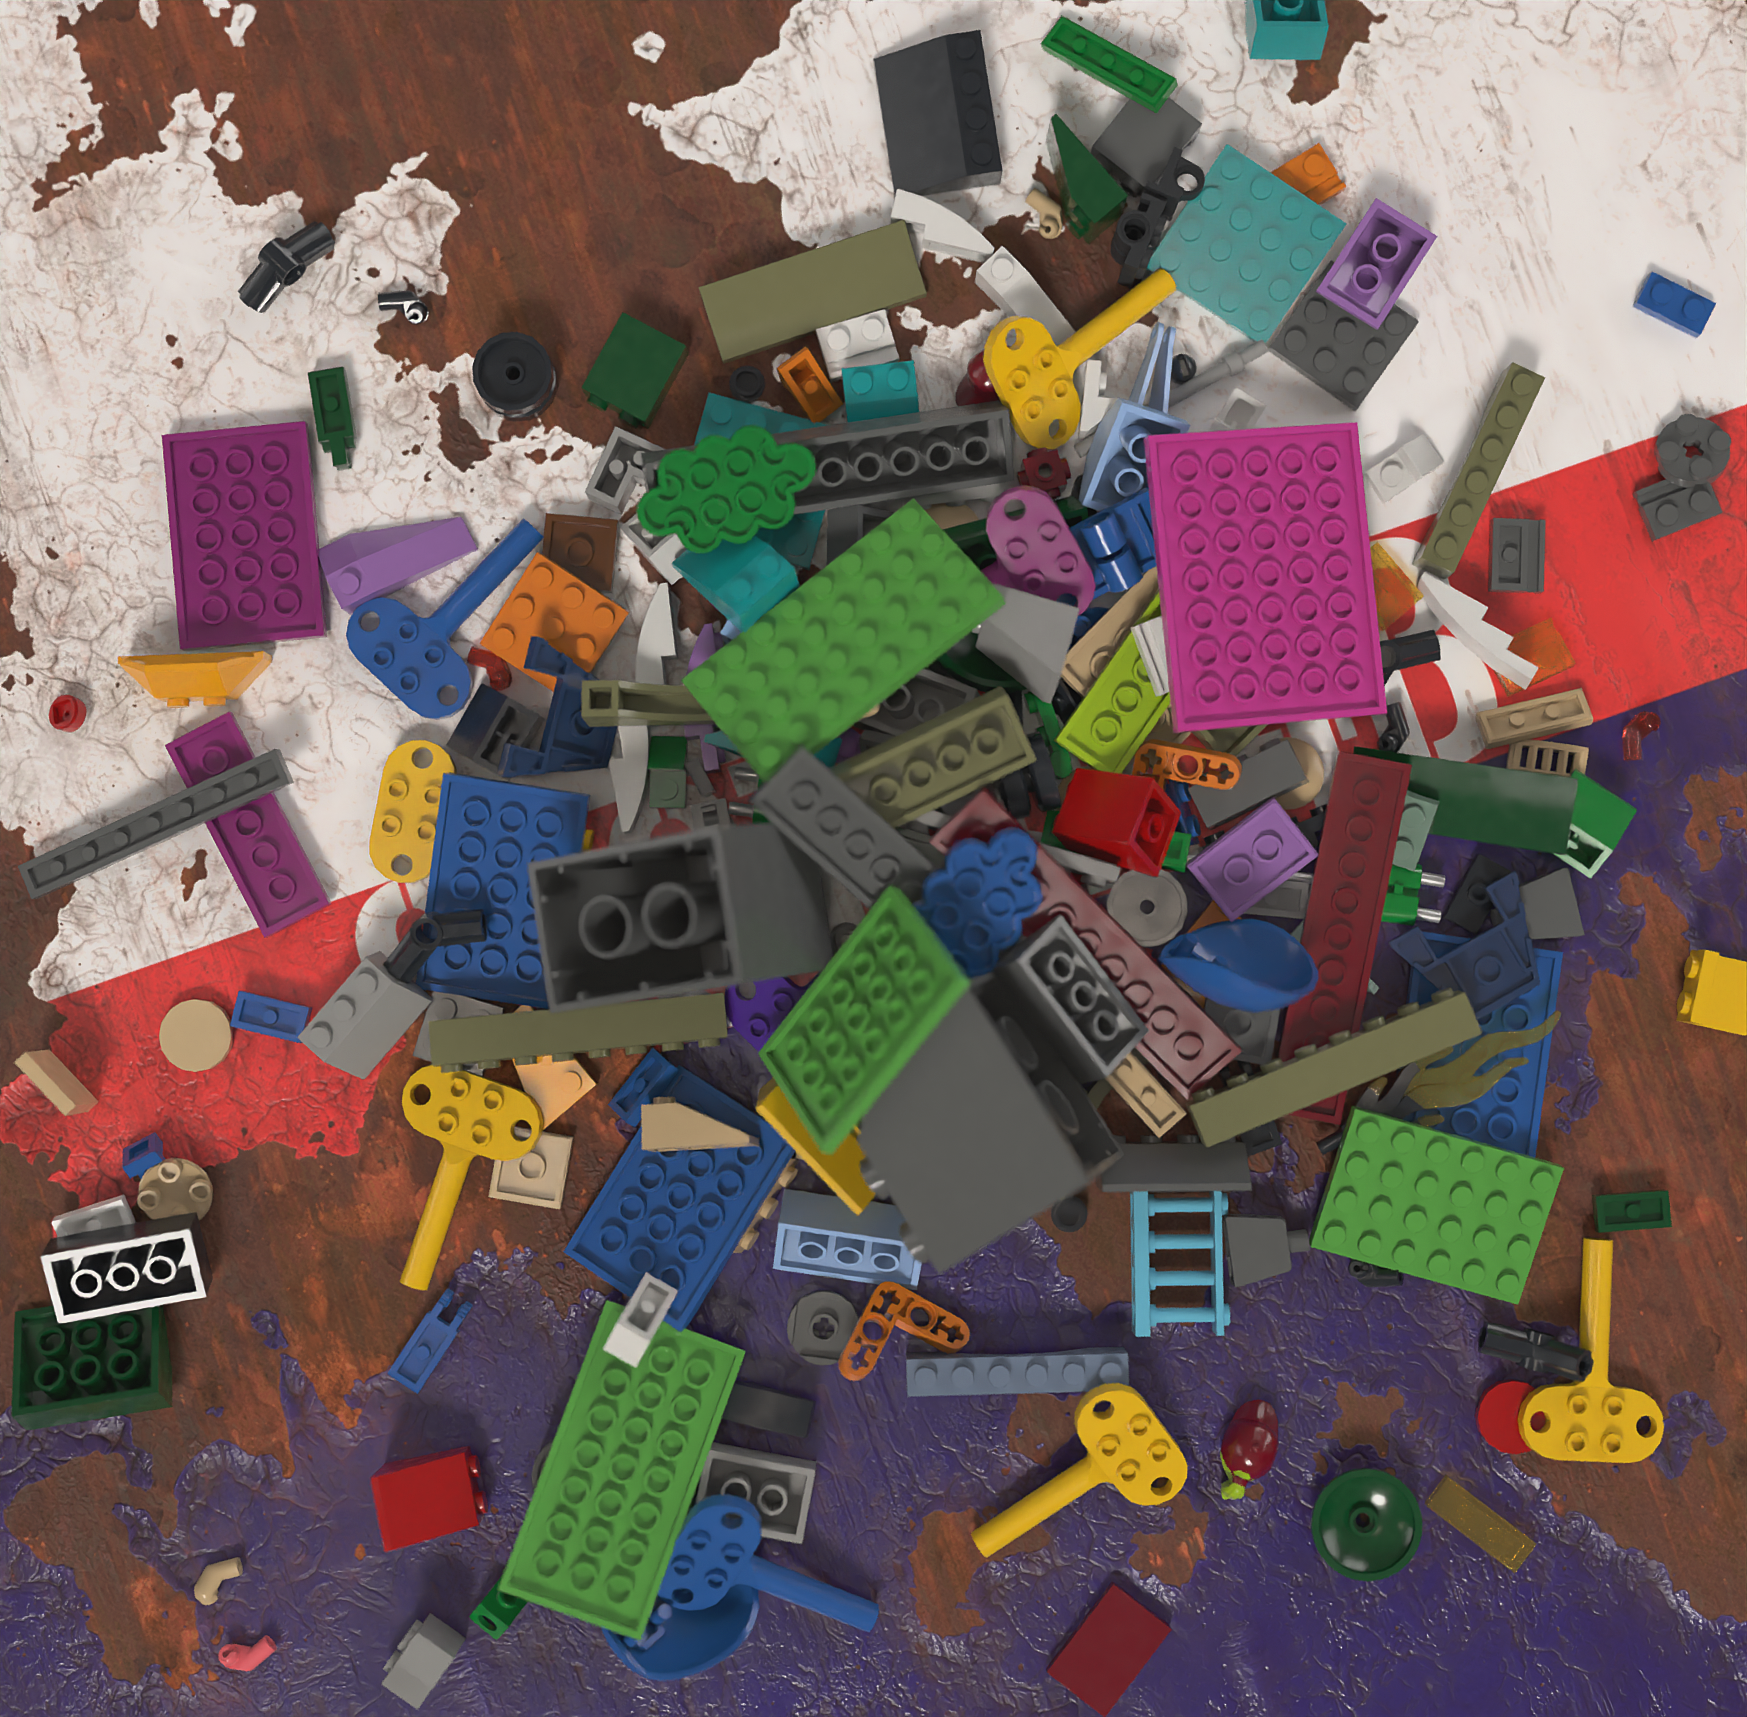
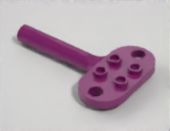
M1019 485L1003 491L993 500L987 511L986 520L987 533L997 558L994 563L980 570V572L992 585L997 584L1055 602L1061 594L1071 593L1077 598L1073 607L1079 608L1078 616L1087 610L1094 598L1095 581L1091 567L1056 503L1046 492L1033 486ZM1013 499L1021 500L1025 504L1023 513L1018 516L1008 515L1004 511L1008 501Z

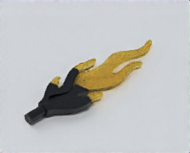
M1556 1010L1542 1024L1532 1029L1499 1031L1486 1034L1460 1057L1443 1066L1425 1070L1428 1064L1451 1054L1454 1050L1452 1046L1407 1064L1400 1070L1386 1093L1379 1098L1383 1087L1387 1083V1079L1384 1076H1380L1365 1088L1354 1106L1403 1120L1408 1114L1423 1109L1467 1104L1484 1095L1511 1069L1528 1064L1529 1060L1524 1056L1509 1057L1490 1068L1483 1075L1473 1076L1482 1064L1503 1051L1540 1041L1555 1027L1561 1017V1012ZM1439 1114L1424 1115L1409 1122L1430 1127L1442 1123L1444 1117ZM1348 1117L1339 1125L1340 1130L1316 1142L1322 1155L1339 1147Z

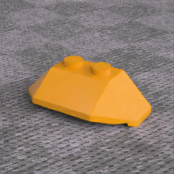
M264 651L118 656V664L154 698L167 702V707L187 708L190 707V701H203V706L208 707L226 706V700H237L272 663V655Z

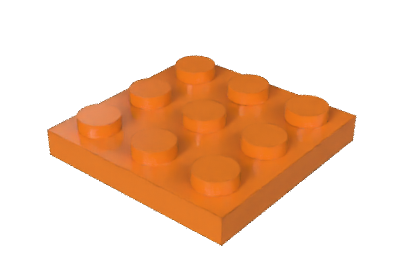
M537 552L479 644L554 692L556 677L523 668L531 636L543 638L549 642L551 647L571 658L573 663L586 672L592 673L630 611L542 553Z

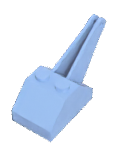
M1160 322L1155 324L1129 400L1118 397L1099 423L1086 456L1079 501L1082 505L1102 511L1147 487L1148 477L1144 438L1148 435L1188 432L1190 424L1186 420L1168 414L1173 344L1176 328L1169 326L1163 335L1164 324ZM1156 362L1149 405L1146 407L1143 406V402Z

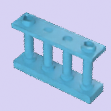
M1209 1191V1197L1154 1198V1194H1148V1192H1130L1132 1332L1136 1337H1150V1327H1156L1157 1323L1212 1322V1331L1217 1336H1224V1326L1230 1325L1229 1304L1223 1301L1222 1215L1228 1214L1227 1193ZM1156 1212H1210V1234H1155L1154 1231H1149L1148 1216H1154ZM1155 1249H1210L1211 1270L1155 1271V1267L1149 1268V1253H1155ZM1211 1285V1307L1156 1308L1155 1304H1150V1290H1155L1156 1286Z

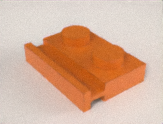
M1320 143L1270 172L1318 205L1340 194L1347 187L1338 177L1337 170Z

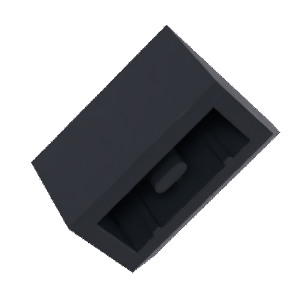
M481 683L446 746L497 774L504 743L528 749L545 718L510 697ZM502 777V778H504V779L510 781L512 777H510V778Z

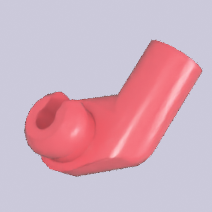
M265 1635L252 1647L226 1644L220 1649L218 1658L227 1668L251 1671L275 1652L277 1646L269 1636Z

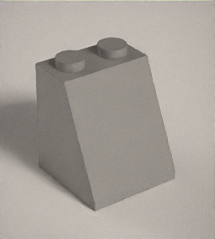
M993 584L1004 597L1006 604L972 630L973 633L979 634L975 647L1039 699L1051 704L1062 673L1079 608Z

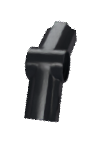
M314 221L285 240L278 237L269 241L259 252L258 260L260 263L238 290L239 298L244 304L258 313H265L282 290L297 282L309 265L334 250L335 241L332 239L328 228L322 222L317 223Z
M1434 629L1380 641V648L1387 649L1391 654L1390 665L1383 667L1384 686L1394 671L1441 660L1439 640Z
M474 909L446 913L431 911L423 914L412 924L408 933L383 965L396 979L407 984L410 983L438 946L485 942L487 940L488 927L484 910ZM430 923L434 925L438 932L437 938L430 939L426 937L422 931V924Z
M1487 1321L1484 1322L1483 1327L1480 1329L1478 1352L1514 1361L1516 1365L1543 1373L1552 1372L1571 1380L1584 1382L1591 1373L1594 1363L1590 1350L1558 1341L1556 1336L1528 1328H1524L1523 1331Z

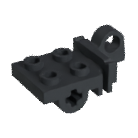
M1174 147L1159 184L1148 181L1137 210L1126 212L1118 221L1110 245V253L1114 261L1123 266L1117 283L1131 288L1135 278L1142 280L1154 249L1148 246L1156 248L1166 221L1172 220L1178 203L1198 197L1205 184L1203 170L1196 164L1181 157L1183 150ZM1183 174L1192 175L1197 181V187L1194 190L1185 191L1183 187L1178 185V177Z

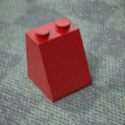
M1076 768L1073 779L1067 786L1066 797L1060 813L1055 817L1052 833L1069 850L1149 876L1158 877L1181 811L1152 777Z
M470 1446L384 1463L370 1477L384 1552L479 1526L484 1519V1513L488 1512V1504L485 1492L479 1491L476 1477L481 1475L478 1456L472 1455Z

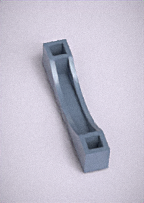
M1095 1347L1031 1354L906 1353L907 1397L1089 1392L1093 1388L1108 1383H1120L1129 1386L1128 1353L1124 1347Z

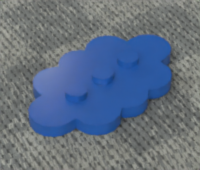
M1006 828L999 831L991 838L988 844L977 839H963L956 842L949 849L945 857V868L933 871L925 878L922 884L923 899L912 904L968 979H974L993 971L992 969L998 962V950L1009 948L1019 940L1022 933L1021 919L1031 916L1038 909L1042 901V890L1039 882L1030 873L1037 860V848L1033 839L1025 831L1018 828Z

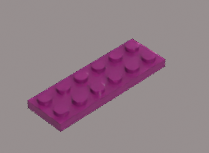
M227 712L165 745L187 789L256 758L232 712ZM274 792L205 823L264 938H268L332 904Z

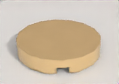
M193 999L181 1002L170 1009L161 1022L159 1032L161 1050L169 1062L182 1070L198 1072L212 1069L223 1062L232 1049L234 1041L232 1040V1030L234 1029L230 1026L231 1019L223 1008L212 1001Z

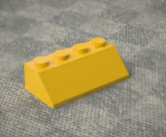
M772 1078L760 1089L756 1110L858 1216L876 1195L865 1182L860 1170V1161L866 1157L858 1144L861 1125L857 1123L832 1155L821 1152L779 1085Z

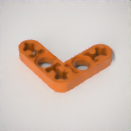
M1150 739L1145 741L1137 750L1132 775L1152 777L1164 791L1167 779L1216 789H1229L1240 779L1242 765L1236 756L1229 753ZM1151 749L1156 750V756L1161 758V760H1158L1154 765L1152 774H1140V771L1146 773L1149 769L1150 759L1145 757L1144 754H1148ZM1184 755L1193 756L1198 762L1197 771L1194 773L1184 772L1179 766L1180 757ZM1206 759L1211 760L1208 765L1210 768L1218 769L1222 763L1228 764V770L1234 772L1227 779L1221 778V772L1211 769L1208 771L1207 776L1202 775L1206 767Z
M886 1281L879 1284L871 1294L838 1361L839 1370L844 1377L852 1381L865 1378L873 1369L894 1325L948 1354L956 1353L966 1345L970 1337L969 1328L957 1316L898 1283ZM889 1292L893 1295V1303L886 1309L884 1315L877 1313L884 1302L882 1296ZM917 1308L924 1310L929 1317L928 1325L920 1327L914 1324L910 1315L911 1311ZM937 1319L942 1322L938 1325V1330L933 1334L930 1330L937 1323ZM872 1321L878 1324L881 1328V1338L872 1340L866 1337L863 1332L864 1323ZM950 1328L956 1330L955 1336L958 1338L953 1343L947 1340L948 1334L946 1332ZM861 1346L867 1348L860 1362L863 1366L854 1370L851 1367L852 1360L849 1358H853Z

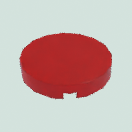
M1507 1379L1495 1382L1484 1390L1480 1396L1481 1400L1478 1403V1408L1476 1407L1475 1420L1479 1433L1489 1445L1500 1452L1515 1455L1532 1450L1526 1445L1520 1435L1518 1415L1521 1404L1527 1395L1535 1390L1534 1387L1526 1382ZM1542 1411L1534 1413L1530 1419V1425L1534 1431L1542 1429L1545 1425L1546 1418Z

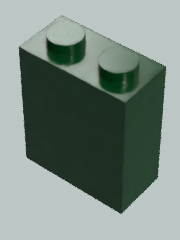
M622 312L581 387L585 396L588 397L586 402L602 412H605L607 408L620 414L618 419L632 428L637 429L641 425L649 429L689 355L687 346Z

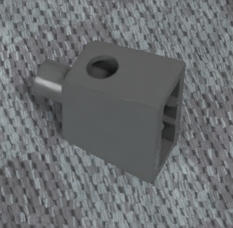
M1568 867L1552 870L1519 885L1521 899L1526 912L1525 919L1529 938L1543 939L1585 935ZM1496 908L1491 909L1490 917L1492 925L1495 926L1502 922V918Z
M1229 1213L1222 1215L1229 1280L1234 1287H1241L1292 1270L1290 1253L1310 1250L1307 1230L1287 1231L1285 1219L1281 1216Z

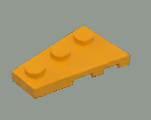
M521 1005L513 1013L536 1010L532 1006ZM552 1056L537 1057V1064L515 1066L525 1093L532 1096L540 1107L543 1118L542 1131L598 1084L575 1056L574 1060L552 1062Z

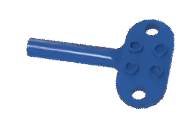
M523 518L429 617H418L408 607L395 599L380 597L366 601L355 609L348 620L346 637L349 649L362 665L412 711L424 718L435 720L452 717L461 711L470 699L473 680L467 664L452 649L450 644L451 636L544 537ZM370 612L377 613L380 619L377 629L370 632L364 631L361 625L363 616ZM446 686H454L459 694L457 701L452 705H443L439 697L441 690Z
M728 1494L714 1495L699 1501L688 1513L676 1539L674 1550L658 1591V1595L664 1602L674 1608L683 1610H703L719 1602L732 1586L744 1584L865 1632H870L874 1627L879 1614V1605L877 1603L753 1554L758 1547L762 1535L761 1516L753 1504L741 1497ZM730 1512H734L741 1515V1517L737 1519L727 1518L724 1515ZM679 1587H685L690 1589L691 1591L688 1593H681L676 1591L675 1589Z

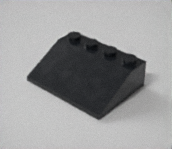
M980 30L943 35L873 59L894 198L897 189L925 196L1001 183L1002 164Z

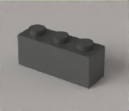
M1276 738L1259 747L1261 752L1250 758H1247L1246 754L1237 757L1242 765V774L1238 782L1229 789H1216L1196 784L1188 788L1208 829L1213 830L1260 807L1272 796L1276 799L1310 782L1288 740L1281 742L1279 738ZM1226 769L1221 772V778L1227 779L1234 772Z

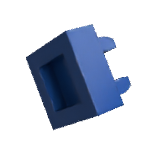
M156 1132L123 1149L122 1168L129 1178L138 1175L142 1179L144 1173L149 1168L165 1159L163 1156V1142Z

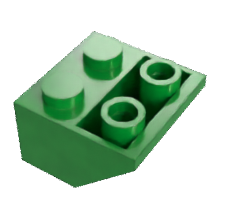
M1574 769L1569 778L1578 779V789L1566 856L1554 855L1591 879L1615 849L1637 809L1585 774Z

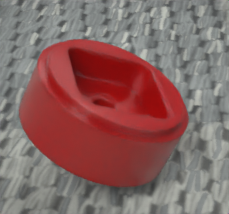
M67 694L56 698L49 709L51 725L68 733L78 730L86 718L84 702Z

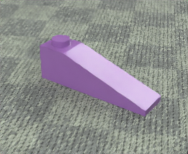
M455 517L348 534L320 548L319 559L324 575L341 609L351 615L357 607L366 601L380 597L385 598L475 552L478 548L463 518Z

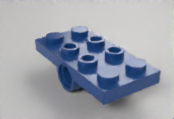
M1148 486L1070 528L1091 567L1095 581L1093 600L1109 591L1112 593L1121 592L1136 585L1142 580V573L1156 566ZM1064 593L1058 597L1056 602L1074 606L1077 598L1071 593Z

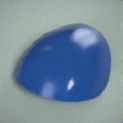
M1235 919L1233 922L1228 920L1198 928L1190 933L1174 938L1157 957L1175 976L1196 992L1218 1004L1245 1012L1257 1013L1277 1010L1297 1003L1314 990L1318 982V970L1313 958L1306 949L1284 929L1255 919Z
M736 1584L729 1588L725 1596L715 1605L703 1610L691 1611L674 1608L664 1602L657 1594L641 1640L604 1627L601 1628L614 1653L633 1672L651 1680L680 1679L713 1667L729 1657L742 1645L755 1625L759 1610V1591L748 1585ZM679 1587L675 1589L676 1591L681 1593H688L691 1591L690 1589L685 1587Z

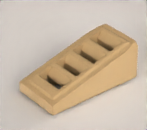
M1532 739L1509 744L1506 768L1569 777L1574 769L1585 774L1589 748ZM1522 747L1529 748L1526 767H1519ZM1543 750L1541 768L1535 769L1537 751ZM1553 752L1558 753L1556 772L1550 771ZM1568 755L1573 756L1570 773H1566Z

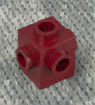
M1047 447L1028 452L1026 454L1027 458L1022 459L1021 471L1016 472L1019 485L1036 487L1046 492L1052 500L1060 498L1061 493L1065 492L1067 487V479L1071 478L1067 459H1060L1057 449L1048 452ZM1049 467L1051 475L1049 477H1042L1038 470Z

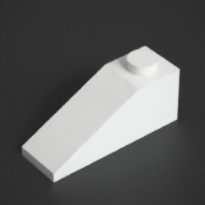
M1003 246L976 270L975 283L1008 317L1026 316L1042 323L1050 333L1056 346L1075 333L1074 329L1030 273Z

